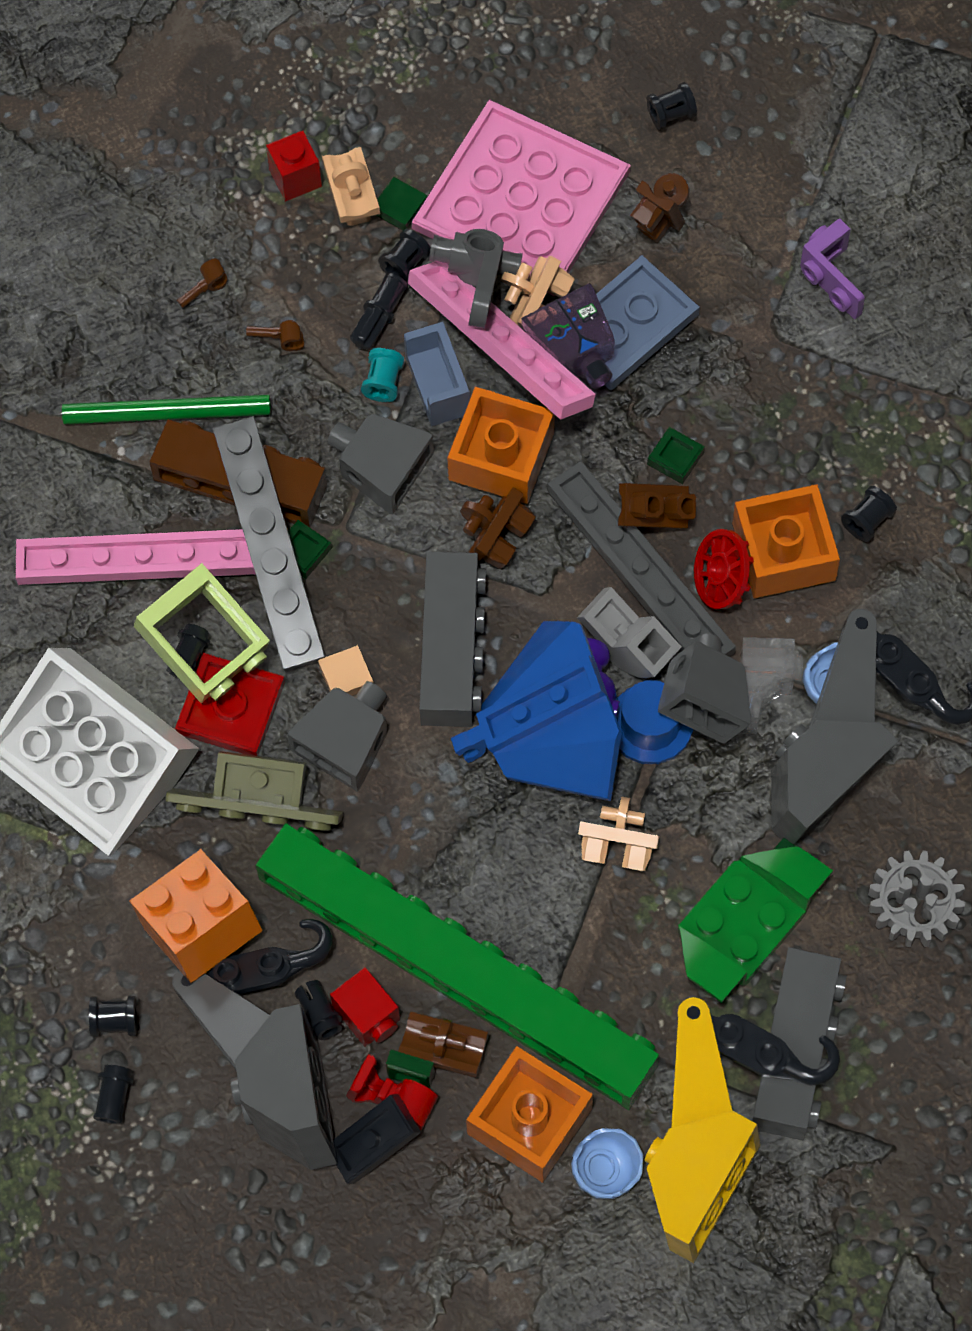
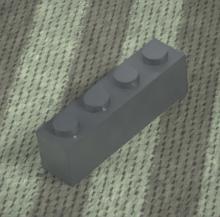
M426 552L419 708L421 726L472 727L473 712L481 711L482 686H474V672H483V647L475 646L476 633H484L485 607H477V594L486 593V568H478V553Z
M788 947L771 1034L781 1038L802 1064L812 1069H818L827 1062V1058H822L824 1046L819 1042V1037L825 1035L834 1042L838 1017L832 1016L830 1013L833 1000L842 1001L847 975L839 974L841 958ZM761 1076L752 1119L757 1124L758 1131L804 1141L807 1127L816 1129L821 1102L813 1100L816 1085L802 1084L793 1079Z

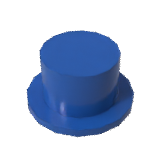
M645 680L637 683L633 687L626 689L616 698V700L620 701L616 719L622 733L619 751L626 758L640 764H661L674 759L687 747L693 734L692 728L658 712L664 683L658 680Z

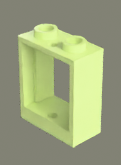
M202 563L139 614L134 623V628L201 704L210 696L215 701L220 699L235 685L231 679L237 673L244 669L249 674L267 658L264 651L270 642L268 637ZM201 592L249 646L206 683L198 677L157 630Z

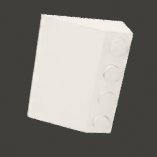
M71 648L47 649L0 722V770L108 856H112L166 796V792L176 785L199 750L192 742Z

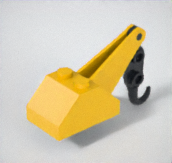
M696 997L688 998L680 1004L678 1008L672 1127L669 1128L664 1139L657 1137L653 1141L645 1156V1162L649 1163L647 1172L670 1251L694 1264L761 1146L757 1124L732 1111L720 1054L763 1077L793 1079L810 1086L819 1085L830 1080L839 1067V1050L831 1039L825 1035L819 1037V1042L827 1050L828 1059L823 1067L812 1069L802 1064L781 1038L738 1015L725 1014L715 1017L710 1013L708 1005L702 999Z

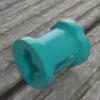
M374 348L369 352L368 362L370 369L367 379L362 382L361 392L365 397L374 401L392 402L398 395V388L395 385L398 371L403 369L404 357L392 349Z

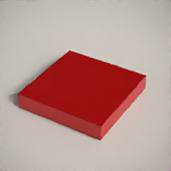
M203 653L196 674L206 683L231 661ZM255 668L249 674L242 669L231 679L235 685L217 701L210 696L202 704L189 690L175 726L177 732L187 738L242 754L258 756L284 687L285 678L282 675Z

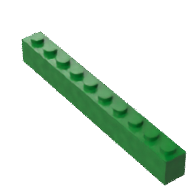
M285 823L256 864L260 881L625 1109H631L658 1067L659 1054L655 1052L656 1048L649 1040L635 1033L632 1036L627 1035L616 1028L618 1024L606 1013L595 1010L594 1013L579 1005V999L567 989L557 987L555 990L541 981V975L533 968L522 963L517 967L506 960L503 951L494 944L485 940L480 944L467 936V930L457 921L448 917L444 921L430 913V907L414 895H408L407 898L393 890V884L381 874L372 872L369 875L356 867L357 862L347 853L338 849L333 853L320 845V839L308 829L299 827L296 830Z

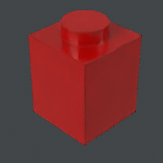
M303 130L266 145L269 171L285 202L322 187L319 160Z
M366 967L330 993L332 1008L341 1014L342 1020L364 1047L374 1040L377 1043L386 1040L397 1029L398 1025L396 1023L400 1021L399 1007Z

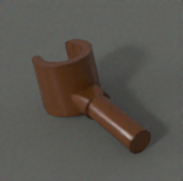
M218 259L208 260L201 265L200 272L204 279L176 300L182 308L203 292L205 293L207 290L217 291L226 286L227 275Z
M293 320L284 321L279 327L247 326L246 328L247 336L280 339L281 348L285 351H298L304 347L303 333L300 331V326Z

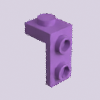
M839 218L828 227L826 225L819 227L810 236L808 243L803 246L800 267L808 281L814 285L819 284L829 294L831 302L839 311H846L853 319H856L862 315L865 297L831 263L848 247L850 228Z

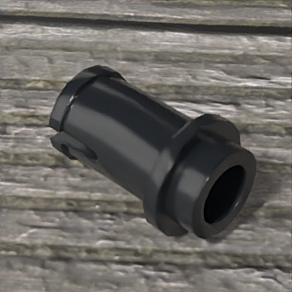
M188 623L184 629L178 632L177 636L180 638L176 652L195 671L203 649L209 648L210 641L208 637L210 633L203 627ZM168 666L166 671L170 672L169 674L173 677L178 678Z
M312 980L307 982L306 985L313 999L309 992H305L302 985L296 989L294 994L296 999L299 1000L314 1034L319 1040H326L341 1031L342 1026L340 1022L342 1016L339 1012H334L322 989L321 982L319 980Z
M105 1065L104 1071L98 1073L101 1086L93 1119L109 1124H122L127 1089L134 1082L130 1078L131 1070L129 1068L118 1065Z

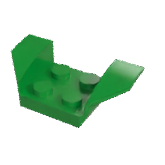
M799 846L743 855L740 857V860L733 861L678 925L687 978L721 1003L738 983L742 986L747 985L801 922L809 908L811 897L832 874L833 870Z

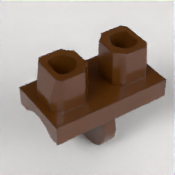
M675 173L661 176L654 185V192H652L649 184L642 180L635 190L641 201L630 216L638 224L636 226L637 229L656 243H659L669 227L679 232L686 223L679 208L687 202L690 189L682 176Z
M619 483L622 508L618 518V526L688 528V519H694L696 516L695 494H689V486Z
M514 487L510 490L507 497L503 496L493 512L489 509L493 505L494 500L487 495H483L479 503L466 501L460 510L462 516L467 520L463 528L466 534L473 536L478 528L482 529L468 553H478V562L482 559L499 569H502L509 562L516 549L515 546L499 536L503 527L521 538L536 518L527 507L519 502L524 494Z
M410 1011L398 1052L434 1062V1067L476 1078L488 1039V1032L452 1023V1020L444 1018L441 1020Z

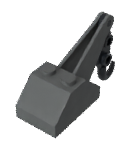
M866 609L852 611L843 623L842 631L808 729L802 724L798 726L775 752L780 759L771 770L772 831L781 840L784 837L793 845L797 843L871 772L898 742L880 722H875L876 672L907 702L933 712L946 723L956 725L968 723L972 720V681L966 684L971 694L969 706L963 710L953 708L945 700L934 672L900 638L891 634H880L877 631L876 618L870 611Z
M305 919L300 921L299 926L301 928L313 929L319 936L318 943L311 949L295 951L279 947H268L229 956L192 983L178 970L173 977L172 984L179 999L186 1005L236 1070L237 1077L230 1080L235 1104L242 1107L246 1125L253 1124L261 1140L308 1169L313 1170L337 1164L319 1043L301 1004L275 1009L269 1015L239 996V994L278 986L300 970L320 963L329 954L332 947V934L328 926L319 920Z

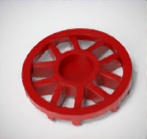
M717 529L710 532L701 542L695 557L694 581L697 592L702 601L714 609H727L734 604L740 605L742 602L741 596L744 591L749 592L750 590L748 578L750 565L754 562V558L748 555V541H743L732 530ZM710 546L712 550V555L707 553L708 548ZM704 560L708 561L707 571H703ZM703 576L708 577V583L706 587L704 584Z

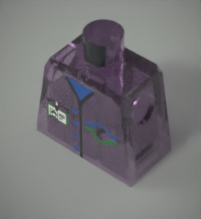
M590 283L521 318L522 330L576 377L583 374L591 388H599L610 381L613 374L605 362L614 357L615 339L594 288Z

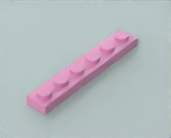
M434 261L409 271L408 284L560 420L593 407L595 393L492 302L485 329L469 326L468 323L476 288L463 282L457 274L448 272L447 263Z
M243 529L16 539V580L18 585L184 578L201 563L213 576L255 574Z

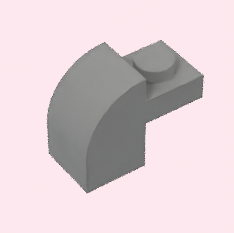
M612 587L604 588L577 617L597 640L607 645L610 652V661L635 677H655L682 647L654 616L639 618Z

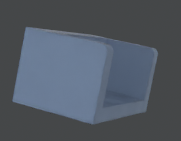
M440 322L405 333V358L430 425L435 426L463 417L470 401V391L444 323Z

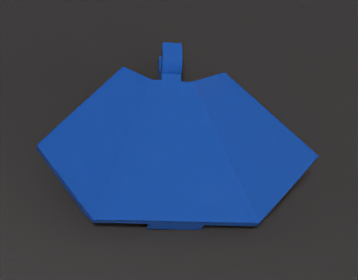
M543 621L482 703L481 711L476 713L479 725L451 738L455 753L459 756L463 754L464 760L470 763L481 757L485 753L486 748H488L493 753L505 777L509 780L611 802L622 733L583 626L576 622Z

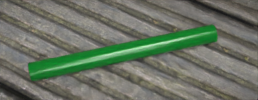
M270 395L62 404V420L64 425L271 415Z

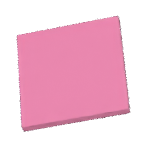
M489 100L413 219L412 230L432 239L434 234L454 239L456 232L466 233L473 229L489 230L502 238L504 242L503 250L523 253L521 263L531 266L532 270L539 256L545 258L553 256L561 261L559 267L569 274L628 177L631 165ZM548 291L546 292V293H548V294H550V295H552V296L555 297L554 294H552V293H550V292H548Z

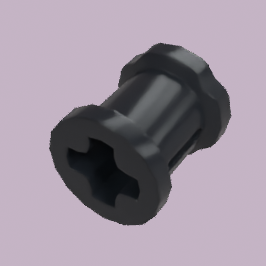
M686 82L678 84L677 89L659 96L652 93L646 97L650 117L657 129L665 128L667 122L687 115V117L692 118L697 115L695 98ZM677 103V105L666 109L667 106Z
M404 229L399 235V242L389 253H383L378 259L379 266L385 273L396 274L406 282L409 278V271L421 259H427L430 256L431 250L428 242L411 229Z
M870 486L865 491L864 499L853 510H847L841 516V520L845 528L854 537L863 542H869L875 536V528L885 518H891L896 513L897 506L893 499L882 489Z
M97 996L90 997V1036L98 1037L100 1032H127L129 1036H136V996H128L127 1000L100 1001Z

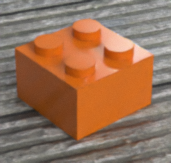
M475 387L447 458L448 480L502 497H507L510 490L514 487L524 494L519 502L528 504L554 435L555 414L548 408Z
M818 484L735 502L732 522L734 532L743 541H748V555L754 558V562L750 565L748 578L753 598L836 581L840 558Z
M202 849L129 901L144 930L190 983L194 982L263 931L248 900Z
M516 1046L466 1119L467 1134L543 1183L591 1112L593 1094Z

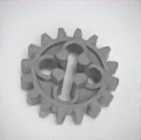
M904 851L902 863H898L896 859L890 857L886 863L887 871L879 868L876 870L874 880L877 883L871 884L868 892L870 897L875 898V900L870 902L869 913L881 914L875 926L880 929L888 925L891 928L889 935L891 941L901 934L905 936L906 947H911L914 938H920L923 946L929 947L933 934L943 941L948 933L946 926L952 929L957 928L960 919L956 914L963 913L966 903L958 898L963 896L965 887L962 884H953L958 873L956 869L947 872L942 870L944 858H938L933 864L928 862L927 851L921 853L919 860H913L911 853ZM906 874H914L919 879L916 897L918 900H924L921 917L929 920L927 924H919L914 918L918 904L915 898H909L912 880L908 877L904 878ZM934 890L942 891L946 897L942 900H938L937 895L930 893ZM896 898L895 901L903 905L894 908L889 905L888 900Z

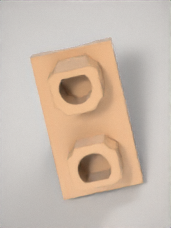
M354 148L341 155L322 156L323 166L340 223L347 222V225L353 226L369 222L371 216L380 214L379 204L362 148Z
M539 256L533 270L531 266L521 263L516 275L504 272L501 277V281L510 286L504 300L515 305L510 319L520 328H532L542 332H549L556 320L557 312L541 304L546 292L548 291L560 298H565L574 282V278L559 267L561 261L553 256H548V258Z
M624 796L621 797L619 808L602 805L600 818L616 821L615 828L580 821L578 835H583L581 844L582 860L605 864L609 841L626 843L622 867L646 871L652 855V849H658L660 836L625 830L626 823L643 826L645 813L630 811V798Z

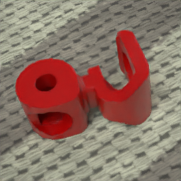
M368 1054L346 1095L347 1098L354 1103L372 1102L379 1104L389 1095L398 1094L418 1128L422 1130L438 1100V1095L428 1087L413 1080L404 1079L399 1084L394 1083L389 1078H386L385 1081L381 1080L374 1068L376 1058Z

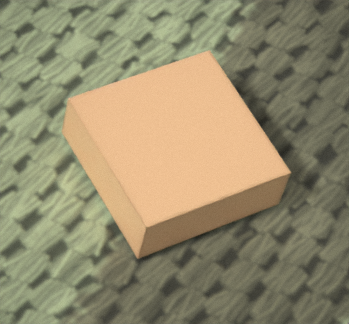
M358 645L318 660L319 668L329 691L333 688H340L353 696L359 692L366 681L373 683Z

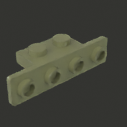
M220 751L218 753L213 793L176 788L166 792L165 801L176 803V810L200 813L203 806L218 808L219 815L228 818L242 819L245 818V812L262 814L263 822L272 824H288V818L305 820V827L315 830H331V824L338 825L343 819V811L301 806L306 770L305 762Z

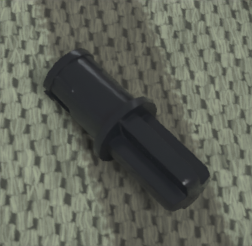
M386 273L372 300H367L364 303L363 308L365 311L350 335V340L357 348L371 349L385 324L391 323L394 319L392 312L408 288V284L400 276Z

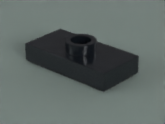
M398 1094L389 1095L334 1138L336 1166L347 1184L358 1182L421 1133Z

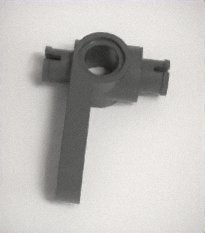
M473 229L466 233L456 232L454 239L434 234L429 261L434 260L448 263V272L455 273L463 282L476 286L468 325L485 329L497 275H503L504 272L516 275L521 265L523 253L503 250L504 242L502 238L496 233L485 229Z

